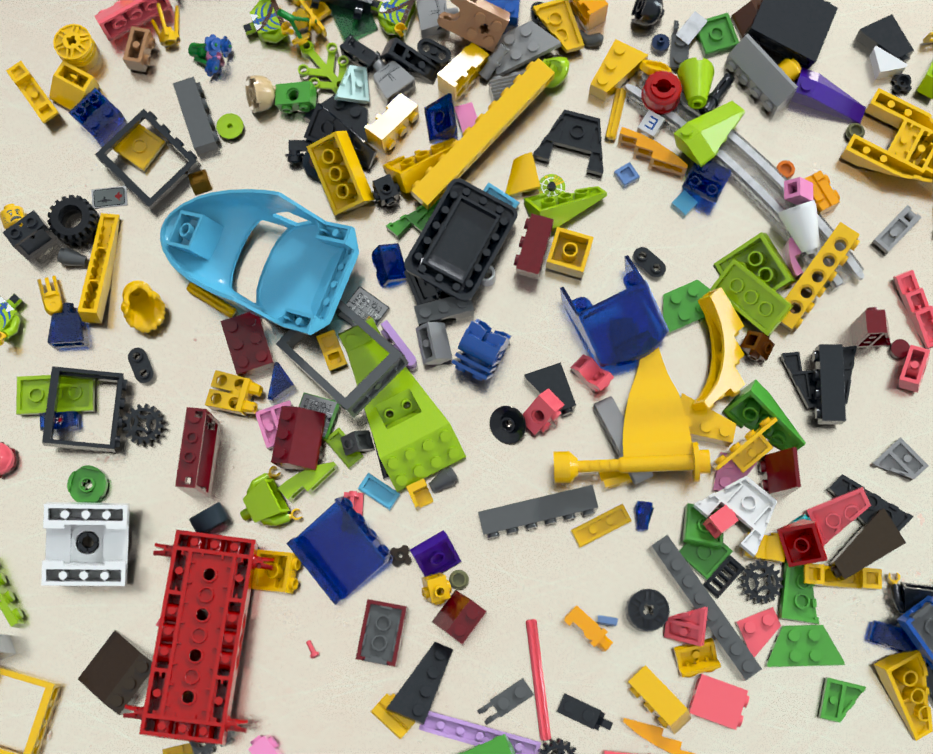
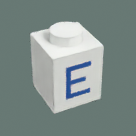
M648 110L638 126L637 132L654 140L661 130L665 118Z

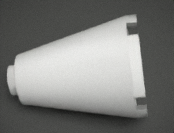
M815 200L778 212L780 219L801 253L806 252V255L818 252L817 248L820 247Z

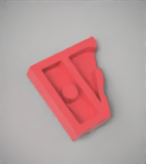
M773 607L735 622L744 644L754 657L781 627Z

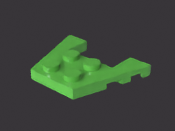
M440 199L429 210L421 205L412 213L401 216L394 223L390 222L386 225V228L398 239L412 225L422 232Z

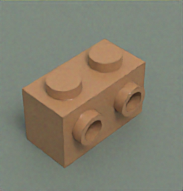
M131 26L123 61L128 69L146 72L147 66L150 65L151 50L155 47V38H153L149 29Z

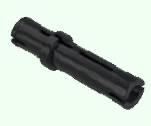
M724 74L721 81L712 93L709 94L706 105L699 109L701 115L712 111L714 107L719 105L720 99L735 80L732 74Z

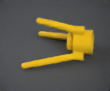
M157 3L163 27L161 32L154 19H151V23L159 37L160 43L164 46L174 45L177 43L176 39H179V6H175L174 30H172L171 27L166 26L160 3Z

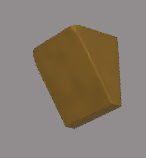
M206 169L188 175L195 195L212 190Z

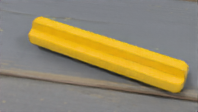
M617 88L605 135L608 140L616 139L626 96L624 88Z
M192 282L189 283L186 288L188 292L230 318L235 316L236 308Z

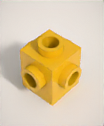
M439 572L422 577L423 588H421L424 599L428 602L439 605L445 603L446 599L451 598L450 592L452 588L445 574Z

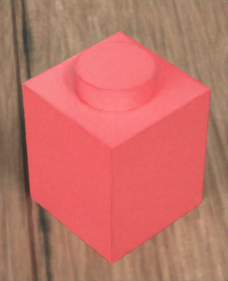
M725 505L712 514L703 525L716 539L730 529L738 521L735 512Z

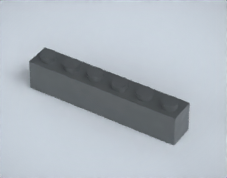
M593 485L479 511L478 516L483 537L488 536V539L499 537V533L506 531L507 534L519 532L518 529L526 527V530L537 528V524L544 522L545 525L557 523V519L564 518V521L575 519V515L583 513V516L595 514L594 510L598 509V503Z

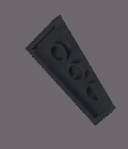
M317 103L304 138L316 142L335 131H347L361 166L367 169L371 168L377 151L324 106Z

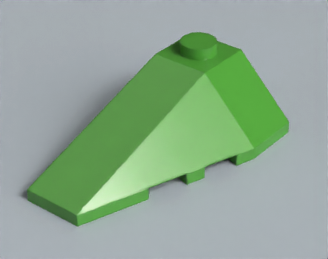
M756 379L742 389L723 410L737 425L742 428L745 426L754 431L761 427L759 423L766 417H776L778 421L763 432L762 435L781 450L791 447H797L798 450L806 444L771 394Z

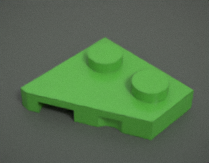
M826 677L818 718L840 723L848 710L856 703L857 698L866 690V687Z

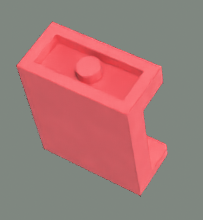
M699 674L688 710L694 716L736 730L742 724L743 715L741 713L743 707H747L750 696L747 695L748 690L704 674Z

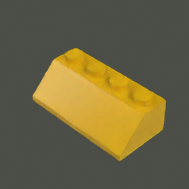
M335 131L306 146L334 216L359 208L375 200L347 131Z

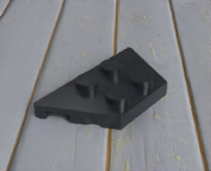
M335 94L321 103L322 106L367 142L364 127L368 124V109L354 102L334 100ZM314 109L303 116L305 120L310 122Z

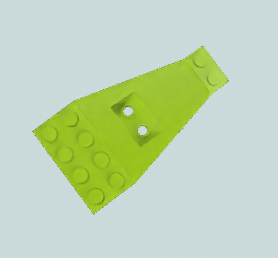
M372 317L365 320L380 334ZM358 325L338 334L347 352L357 385L389 355L383 347ZM406 367L364 408L379 458L397 492L466 457L451 424ZM405 402H410V405L407 408L403 407V404ZM387 411H393L391 416H386Z

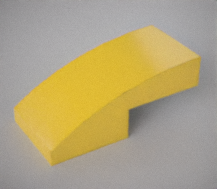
M334 330L316 336L329 371L347 365Z

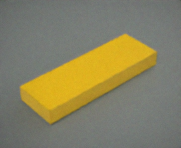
M622 503L572 529L571 533L579 548L630 523L632 520Z

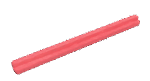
M529 619L526 621L539 733L541 741L551 739L537 620Z

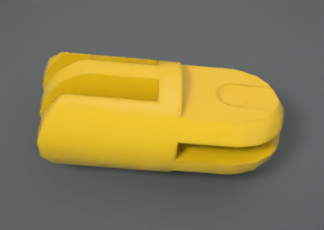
M52 276L56 291H52L49 278H44L48 291L44 293L41 279H37L47 314L51 316L61 314L63 303L56 276Z

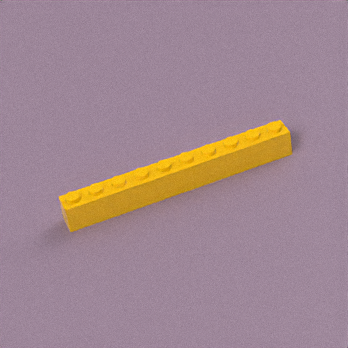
M539 58L535 62L531 61L525 68L526 71L523 75L519 74L513 80L514 84L502 91L497 102L494 100L488 106V111L477 117L475 125L472 128L468 127L463 132V137L459 141L455 140L450 146L451 150L447 154L443 153L438 158V163L426 170L424 173L425 177L421 181L417 180L412 185V196L427 210L440 199L453 179L460 178L554 79L555 72Z

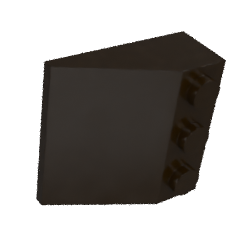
M114 630L79 676L78 680L102 703L118 715H123V713L128 711V709L124 708L125 705L132 706L148 685L153 658L118 631Z

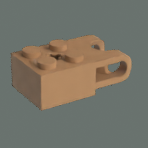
M450 0L460 11L456 14L441 13L437 19L438 25L493 52L509 23L510 12L486 0Z

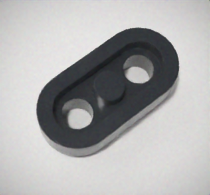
M423 38L418 42L417 51L437 65L446 66L450 63L451 52L447 47L429 38ZM444 56L445 59L441 60L439 57Z
M639 247L634 251L632 260L646 275L655 280L664 276L666 266L655 254L645 247ZM639 254H645L646 258H640ZM658 266L660 270L655 271L653 267Z
M142 348L132 349L128 354V361L136 380L144 385L152 383L155 379V371L147 352ZM140 354V358L135 360V355ZM147 371V375L142 377L141 373Z

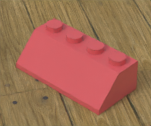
M120 0L113 6L99 11L94 17L110 41L130 30L131 26L135 27L159 14L157 3H160L162 11L170 8L171 4L169 0Z

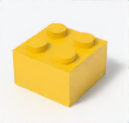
M557 227L546 262V268L582 278L594 237Z

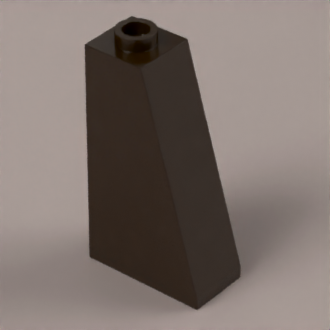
M884 508L875 512L830 562L832 566L830 568L831 572L836 578L845 580L906 543Z

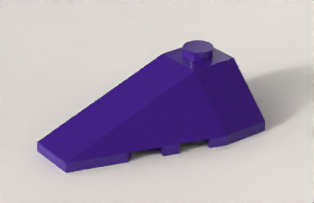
M801 68V73L796 81L798 88L791 101L852 123H861L866 109L865 106L820 73Z

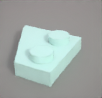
M350 65L346 69L334 100L367 104L369 102L367 67Z

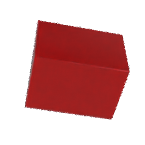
M801 519L777 529L789 567L828 560L815 521Z

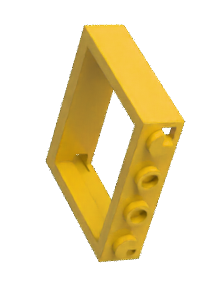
M0 666L1 675L45 687L23 753L38 754L61 684ZM0 748V754H20Z

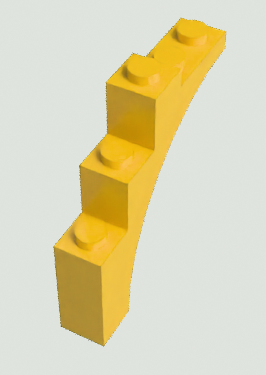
M722 287L707 292L698 300L709 328L712 359L706 385L699 397L691 404L695 411L702 409L707 411L714 407L715 401L726 396L734 397L741 392L740 389L745 385L735 367L745 355L735 339L739 334L738 331L744 325Z

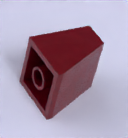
M455 590L451 598L447 600L432 620V623L464 646L487 615V611L470 598Z

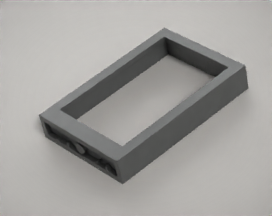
M340 300L337 308L389 353L346 397L339 393L292 349L306 334L289 330L280 338L276 345L354 418L409 362L398 349Z

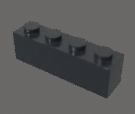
M819 344L812 352V360L816 366V369L813 370V380L816 381L814 399L817 400L815 419H818V424H843L846 421L843 345Z

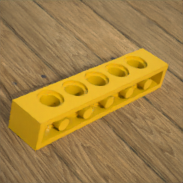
M842 222L838 224L785 298L792 305H798L801 311L797 314L789 311L780 322L781 325L790 331L794 327L796 329L800 327L804 321L801 317L805 312L809 314L815 305L813 303L816 297L820 298L825 292L826 288L824 285L827 281L832 282L837 275L835 271L839 265L843 266L848 260L847 253L850 249L854 251L860 243L857 240L860 236L859 233ZM841 242L845 245V249L838 251L834 245ZM831 258L834 261V265L830 267L825 266L823 260ZM820 274L823 280L821 282H814L812 276ZM808 289L812 295L809 298H804L801 296V291Z

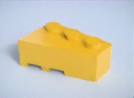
M475 43L465 46L462 52L437 74L438 90L456 102L478 77L479 72L487 63V58L490 55Z

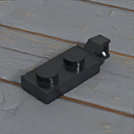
M565 693L556 711L591 729L599 730L600 726L610 730L613 722L604 719L605 713L601 712L602 710Z

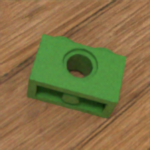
M311 81L276 84L275 106L283 113H291L292 111L307 112L310 109H315L317 88Z

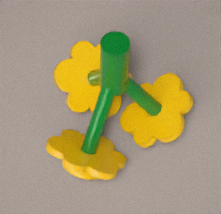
M281 8L277 11L278 16L291 23L298 36L292 40L293 45H304L308 41L310 33L300 34L299 30L306 28L308 22L309 31L311 26L315 27L317 20L315 19L316 15H312L313 9L310 10V18L302 8H299L297 12L294 11L292 14Z

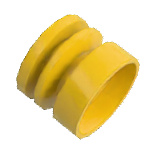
M69 24L60 28L55 34L53 40L54 49L62 61L84 72L89 71L97 64L100 56L99 48L86 28L78 24Z

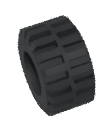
M69 195V198L63 196L61 201L57 199L55 201L56 205H51V212H48L47 215L50 218L47 220L49 228L54 235L64 244H69L70 246H75V243L78 246H82V242L87 244L90 242L88 239H94V233L97 231L99 215L93 206L85 198L83 199L78 195L76 198L74 195ZM82 214V220L77 226L66 228V221L71 215Z

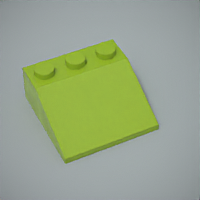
M763 232L714 263L721 275L730 262L736 259L777 293L796 282V279L771 239Z

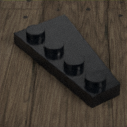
M842 474L827 489L835 497H838L863 486ZM863 487L871 504L867 510L857 517L863 524L875 512L883 508L898 531L914 517Z
M434 642L386 710L424 725L453 649Z

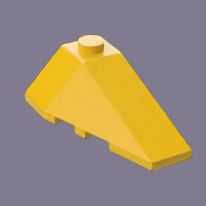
M451 138L434 144L430 147V150H417L414 152V156L405 158L404 155L382 165L383 169L387 174L391 175L393 182L398 183L400 191L406 194L411 193L412 185L417 180L421 181L425 177L424 173L431 166L434 167L438 163V158L443 153L447 154L451 150L450 146L456 139Z
M920 651L892 654L875 663L874 666L879 678L913 739L917 741L933 732L931 707L928 704V694L930 692L926 682L928 670Z

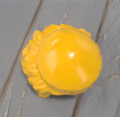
M132 281L128 283L123 289V302L121 304V311L126 322L131 328L134 327L142 333L156 330L157 326L163 324L165 320L164 315L166 314L165 304L161 300L160 295L153 291L146 282Z

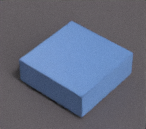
M630 162L614 171V175L623 188L640 178Z
M597 615L596 623L615 627L617 626L618 618Z

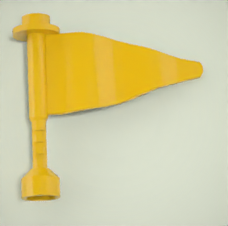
M646 337L643 340L639 366L628 397L623 426V457L607 460L578 461L570 451L553 452L555 483H571L580 472L619 471L621 473L683 470H692L693 481L699 482L700 474H710L711 470L709 449L699 450L698 442H692L680 395L667 373L657 340L654 337Z

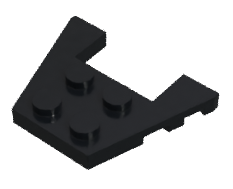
M564 109L547 136L541 141L540 146L534 151L533 158L549 162L553 145L591 154L586 172L603 176L600 118Z
M857 346L843 347L845 405L848 404ZM799 352L782 353L781 359L807 409L817 407V400L814 399L816 381L813 380V370L802 371Z

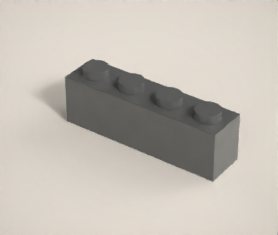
M194 76L173 83L197 155L218 149L217 142L220 140L216 130H212L211 126L214 125L211 114L207 115L206 109H209L206 99L201 97L200 93H203L201 83H197Z

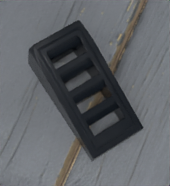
M729 555L708 580L705 581L703 586L718 599L745 568ZM728 563L736 569L735 572L727 566ZM724 569L731 577L728 578L721 570ZM716 576L721 577L726 583L722 584ZM713 581L721 589L718 591L715 587H713L710 584V582Z

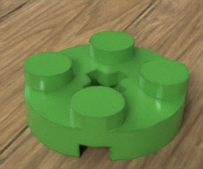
M90 465L82 466L72 472L67 482L68 492H70V495L76 502L99 503L108 488L107 476L97 467ZM88 480H91L90 483L92 484V487L86 490V487L83 486V483H87Z

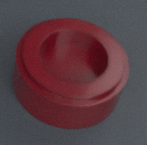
M897 339L891 343L889 352L894 358L903 359L907 356L910 345L903 339Z

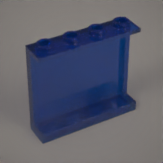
M344 496L336 498L335 503L301 534L286 543L334 605L343 602L393 558L389 554V548L385 544H381L377 539L376 532L365 524L364 517L353 509L352 502L348 498H344Z

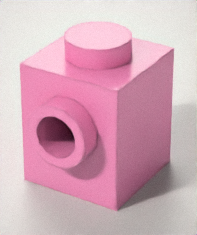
M801 177L784 181V199L795 205L812 201L813 183Z
M258 735L250 742L252 746L248 748L251 754H281L277 749L278 743L272 736L268 737L267 735L263 737Z

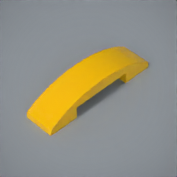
M22 61L6 70L43 123L59 114Z
M812 563L804 565V584L840 588L882 589V569L863 568L847 579L840 580L831 572L830 568L832 566Z

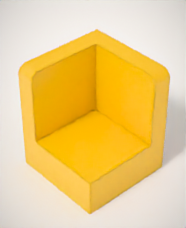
M424 478L406 486L416 510L434 502Z

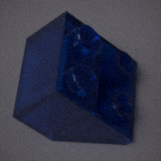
M96 88L68 112L99 145L126 120L121 111Z
M711 160L702 167L694 162L682 188L716 204L732 171Z

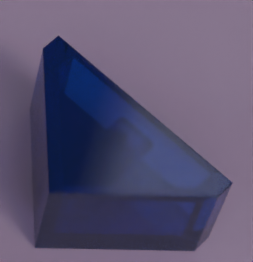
M279 362L274 364L267 398L270 403L277 402L296 389Z

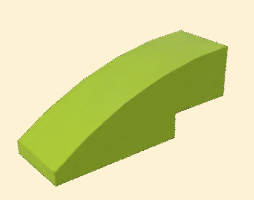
M334 462L317 465L316 471L304 470L285 481L278 489L291 502L304 489L311 494L338 466Z

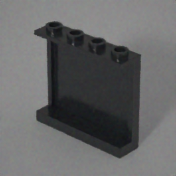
M762 0L753 22L746 30L745 35L749 34L755 42L785 58L795 59L801 66L809 69L817 61L838 7L824 0Z

